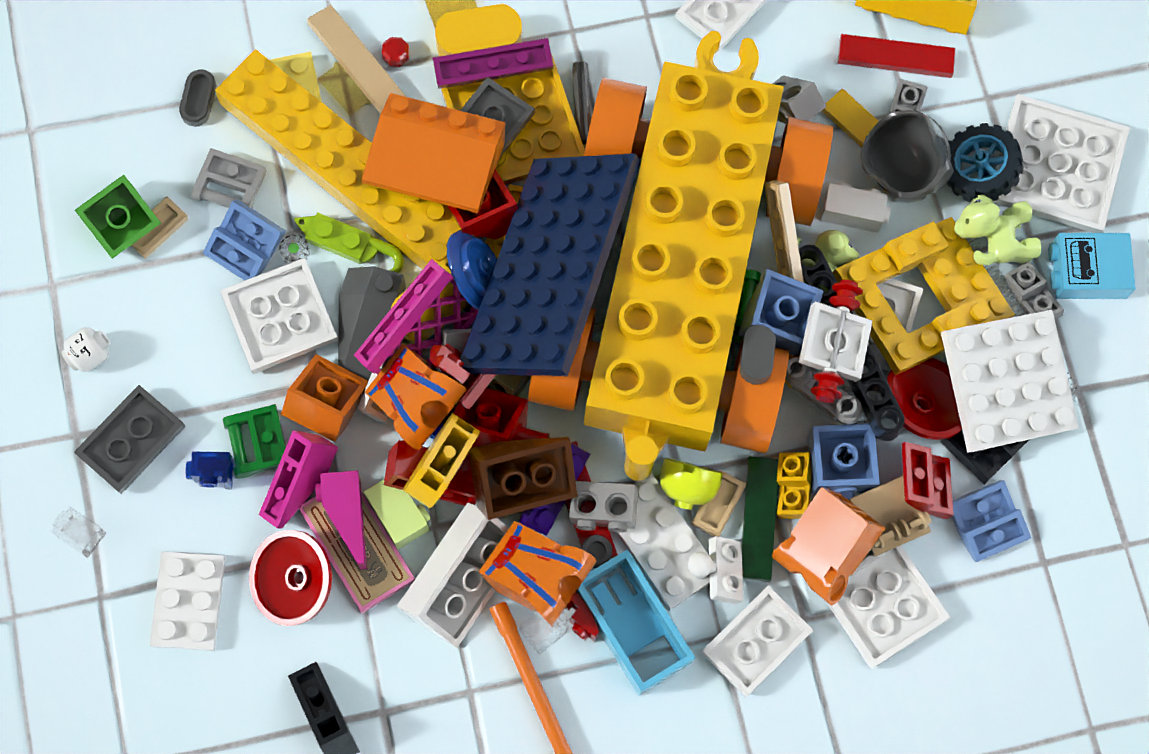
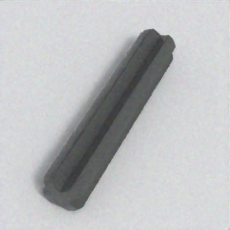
M581 61L574 62L572 65L575 123L582 143L586 144L591 123L588 64Z

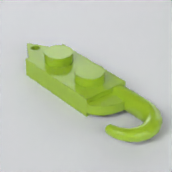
M318 212L316 216L294 218V222L305 235L307 243L358 264L370 262L380 252L392 257L394 260V266L389 271L399 273L402 270L404 259L401 251L394 245L373 237L372 234Z

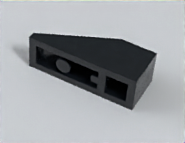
M317 661L288 675L323 754L359 753L360 750Z

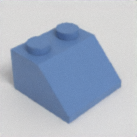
M766 269L746 306L738 335L744 337L746 330L754 325L766 326L775 334V347L789 350L790 355L796 356L802 349L810 306L814 302H821L823 290Z

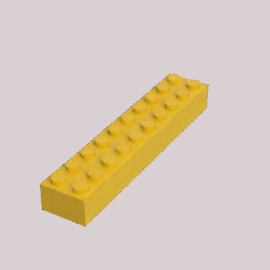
M255 49L215 89L222 107L385 240L397 247L401 253L422 270L431 259L439 263L447 258V242L451 234L461 230L448 206L362 183V176L372 142L258 50Z

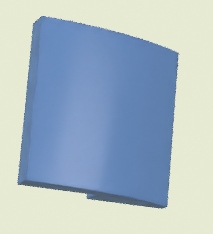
M238 199L233 200L221 225L214 228L203 254L241 279L248 280L262 273L280 244L286 230Z
M999 480L953 500L954 515L951 518L974 562L981 561L1031 539L1020 509L1015 508L1004 480Z

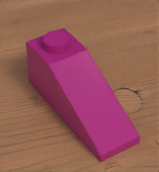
M293 430L258 515L276 528L282 529L313 493L315 484L321 483L320 474L329 472L339 447L321 435Z
M358 470L321 473V483L315 484L316 501L322 502L325 512L360 570L367 569L360 474Z

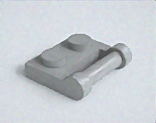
M210 148L193 186L191 198L198 201L204 199L229 208L233 200L238 199L208 189L207 185L210 181L245 193L242 200H238L253 209L255 198L265 178L267 169L265 166Z

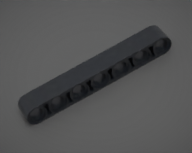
M808 244L799 248L800 261L811 259L816 264L812 267H807L801 262L804 283L813 287L816 285L827 287L829 291L823 293L820 303L835 308L829 302V299L832 296H837V293L832 290V285L837 283L822 251L815 245ZM868 345L864 366L868 368L869 372L862 374L861 379L856 382L847 380L856 398L861 402L863 413L875 436L882 441H892L899 435L905 419ZM876 391L882 396V400L873 401L868 397L867 393ZM885 418L891 419L896 424V427L887 429L881 424V420Z

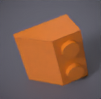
M315 354L289 387L281 415L336 442L354 415L368 380Z

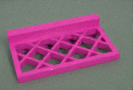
M431 259L354 356L366 369L378 375L382 370L380 366L388 357L395 354L407 333L414 332L415 343L406 346L422 357L421 349L433 347V345H442L441 325L454 323V329H468L474 322L478 310L472 306L468 312L460 313V301L466 299L460 294L453 276ZM450 281L453 284V296L440 298V292ZM453 303L454 315L441 318L440 306ZM434 307V319L421 322L423 313L428 308ZM434 327V339L421 342V330Z

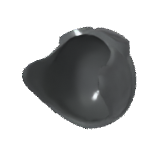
M904 110L886 115L872 128L862 146L861 165L863 170L888 192L895 202H917L925 199L929 194H935L947 184L954 172L950 161V145L944 130L935 120L919 111Z

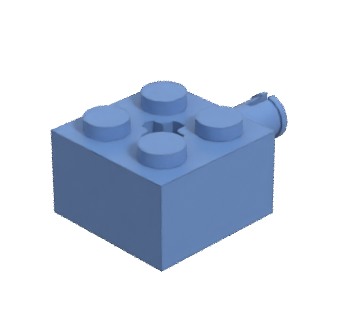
M869 424L811 427L807 435L808 452L811 454L812 495H816L819 489L824 487L839 492L850 500L857 493H864L879 486L876 439ZM842 455L843 460L848 461L847 464L838 460V456Z

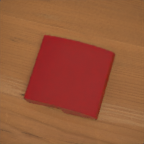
M908 442L902 443L905 502L921 512H927L929 515L938 518L948 519L954 514L950 459L931 454V448Z

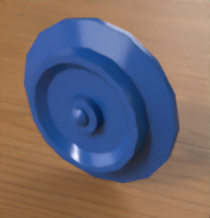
M459 230L449 237L447 242V260L451 275L459 291L471 306L479 310L497 258L484 241Z

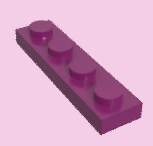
M548 38L433 58L438 89L482 82L487 77L493 80L551 70L554 67Z

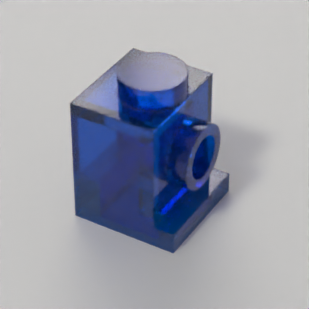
M192 451L191 461L186 462V479L194 480L195 483H199L200 487L215 488L218 486V483H222L226 490H232L234 459L230 452Z

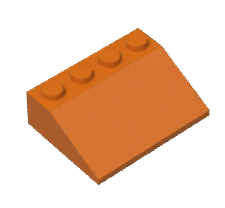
M390 93L380 114L363 172L362 183L478 213L504 147L505 122Z

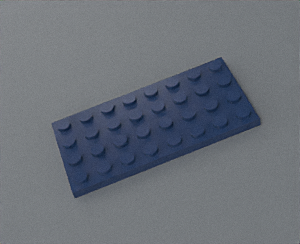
M636 154L533 160L517 203L518 210L513 214L461 357V361L464 363L462 367L470 374L568 376L641 161Z

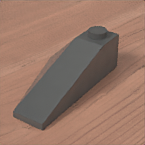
M376 266L348 268L339 293L338 365L368 381L372 372L366 369L354 354L390 311L394 300L405 291L406 285L403 274Z

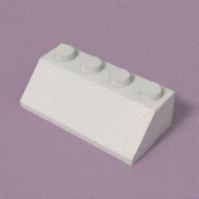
M467 503L397 607L415 622L457 648L495 592L494 588L479 573V570L509 528L498 518L487 520L477 506Z

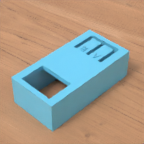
M628 549L589 572L576 590L591 611L599 633L638 696L695 660L692 651ZM620 567L637 594L633 596L620 573H616L608 578L607 582L620 601V605L616 604L603 582L591 589L605 614L601 615L585 588ZM664 636L679 661L643 683L628 657Z

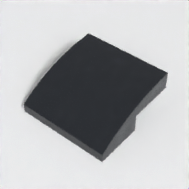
M962 430L953 437L942 439L940 442L983 484H986L1029 440L967 453Z

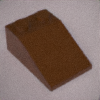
M569 437L497 441L470 448L468 452L476 505L487 520L578 497Z

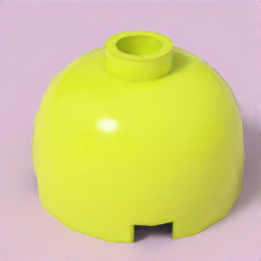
M664 458L660 472V483L664 493L675 500L674 506L692 510L693 505H704L717 495L723 473L691 463Z

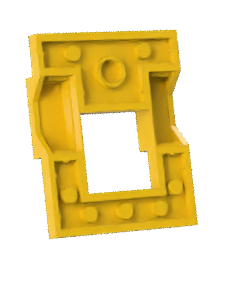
M952 216L936 224L933 221L890 240L884 247L844 264L832 272L837 283L840 280H852L858 283V287L863 290V294L855 298L860 302V308L854 311L858 316L872 320L870 336L895 375L945 351L941 336L943 331L1015 316V313L985 267L975 262L974 250L966 238H961L955 233V221ZM917 267L946 313L936 317L931 323L907 334L877 285Z

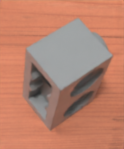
M782 75L772 83L784 86L777 117L778 122L786 124L788 117L809 121L827 107L814 82Z
M576 481L578 497L571 498L569 514L573 525H577V528L587 531L596 530V526L608 527L609 531L618 533L627 532V528L635 529L638 490L635 485ZM587 501H594L596 503V507L592 512H581L583 503ZM617 503H625L627 505L626 511L621 515L611 513L613 506Z

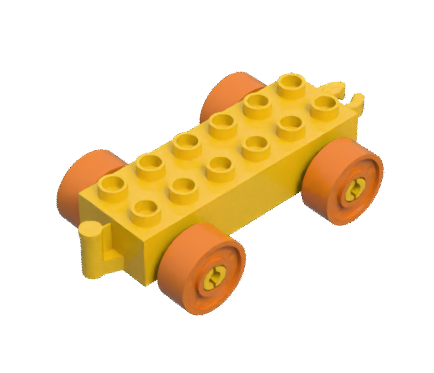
M710 31L701 39L696 50L694 67L664 61L651 119L642 118L647 86L603 77L597 93L584 156L636 154L642 161L601 341L591 340L596 317V308L591 307L568 376L531 375L528 402L574 411L582 381L591 382L585 408L584 425L622 434L626 454L624 470L626 475L635 481H642L650 475L654 461L666 444L705 452L713 432L717 410L724 411L720 444L766 454L774 432L786 378L789 350L775 347L773 370L768 381L763 384L748 383L740 374L743 340L738 351L734 371L725 369L763 185L765 182L773 180L789 182L794 221L796 224L811 226L826 174L832 144L833 126L788 117L780 147L772 145L784 86L753 80L759 64V51L754 40L751 38H744L742 40L738 53L740 65L730 72L719 70L713 62V57L719 51L721 35L717 31ZM767 204L766 217L770 218Z

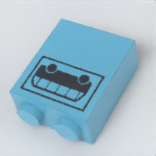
M1059 233L1053 242L1049 244L1048 258L1050 261H1053L1054 270L1051 273L1050 284L1051 288L1055 289L1056 299H1127L1136 290L1130 233Z

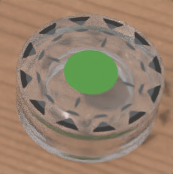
M290 234L281 240L279 253L282 260L289 264L303 258L307 260L310 248L303 236Z

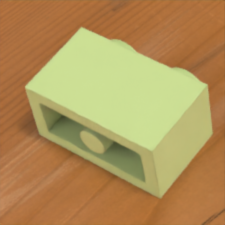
M383 479L363 491L367 501L397 550L429 531L427 521L431 520L426 509L422 503L416 506L411 496L403 490L385 486Z

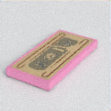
M363 493L362 505L367 569L360 570L325 512L322 502H317L315 496L303 503L299 510L316 539L325 549L331 564L361 614L414 582L413 574Z

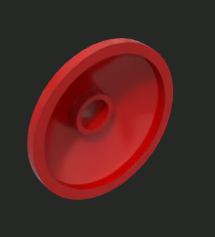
M930 358L897 375L890 370L886 380L903 412L905 419L904 428L917 436L931 440L947 439L962 430L947 364L938 359Z
M283 530L272 534L260 544L253 556L249 571L250 591L259 611L270 621L283 626L304 624L321 612L330 595L332 569L329 557L317 539L303 531ZM302 573H303V576H304L303 582H302V580H301V575H302Z

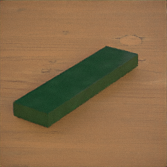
M748 457L741 545L743 580L771 582L779 459Z

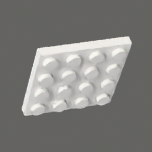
M1017 94L1006 130L1010 131L1013 134V138L1017 139L1023 157V173L1019 175L1020 181L1017 186L1013 185L1008 195L1004 196L1003 194L999 196V200L993 201V203L1011 208L1014 203L1027 201L1032 207V215L1092 233H1103L1130 127ZM1003 164L996 165L995 170L998 172Z
M1053 310L941 332L967 453L1079 429Z

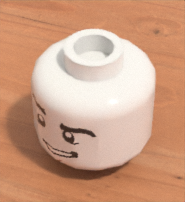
M83 327L65 339L62 355L66 363L73 370L77 371L79 369L82 372H89L108 359L109 352L107 347L110 345V341L103 331L98 330L96 332L90 327Z

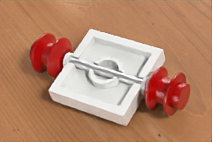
M840 280L839 283L832 285V290L837 293V296L830 297L829 302L835 308L819 302H814L810 306L799 363L822 370V372L816 373L813 376L814 380L819 382V384L811 388V393L816 395L818 401L833 403L835 399L842 398V393L837 390V387L845 384L843 378L856 382L862 376L872 320L849 313L860 308L861 304L855 298L863 294V290L858 287V283L852 280Z

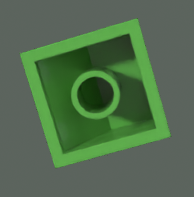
M124 174L74 210L112 259L161 224Z

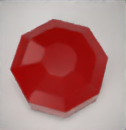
M390 37L382 43V59L389 66L401 67L409 60V44L402 37Z

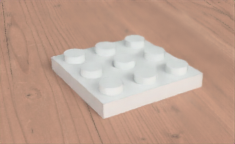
M305 258L220 290L253 374L339 341Z
M901 545L874 557V554L865 558L855 572L849 576L846 590L841 599L835 605H830L826 602L870 669L881 664L951 618Z

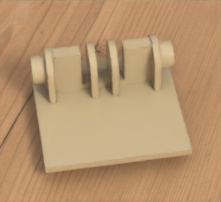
M903 476L850 498L852 503L886 528L871 548L874 557L931 532L928 525L931 523L929 514L921 512L905 502Z

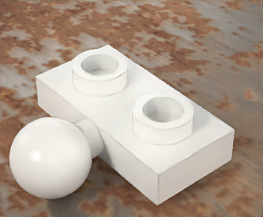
M715 536L709 539V555L703 552H696L690 556L687 563L688 570L695 577H705L710 573L711 600L737 605L743 602L741 542Z

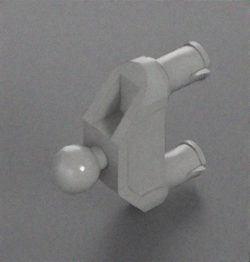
M792 358L788 361L786 380L803 397L842 424L851 425L860 419L863 408L861 402L856 397L850 396L840 387H837V390L842 393V398L835 399L833 403L818 401L816 395L811 393V388L818 386L819 382L815 381L813 376L819 372L813 367L799 363L800 358Z

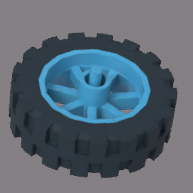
M980 123V126L974 127V125L966 127L965 131L957 132L952 141L949 140L951 150L950 161L954 172L947 185L951 187L955 195H961L963 200L971 202L974 196L985 195L992 199V201L999 200V196L1003 194L1004 196L1008 195L1011 192L1012 186H1017L1019 183V175L1023 173V157L1017 139L1013 138V134L1010 131L1002 130V127L994 124L992 127L988 123ZM980 148H989L987 152L980 150ZM996 150L1003 154L1001 157L991 158ZM972 151H976L973 157L967 156ZM962 162L973 164L961 171ZM1003 164L998 172L991 167L992 165ZM977 171V179L968 177ZM989 174L992 175L990 177L983 178V176H988Z

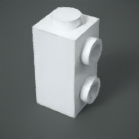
M829 183L824 197L820 221L878 233L882 224H887L890 217L891 206L886 205L888 195L881 194L880 191L872 188L862 190L852 188L847 183Z

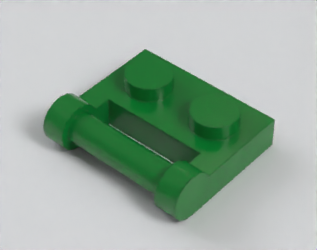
M746 269L731 340L732 343L740 344L743 336L738 334L746 306L756 289V285L760 281L761 273L759 271Z
M276 404L229 415L222 419L224 429H228L236 467L233 468L235 478H246L256 473L278 468L286 444ZM244 424L249 426L256 461L249 463L240 426Z

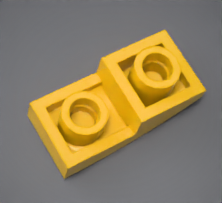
M810 452L779 453L777 482L780 487L777 515L780 519H800L811 503L812 469Z

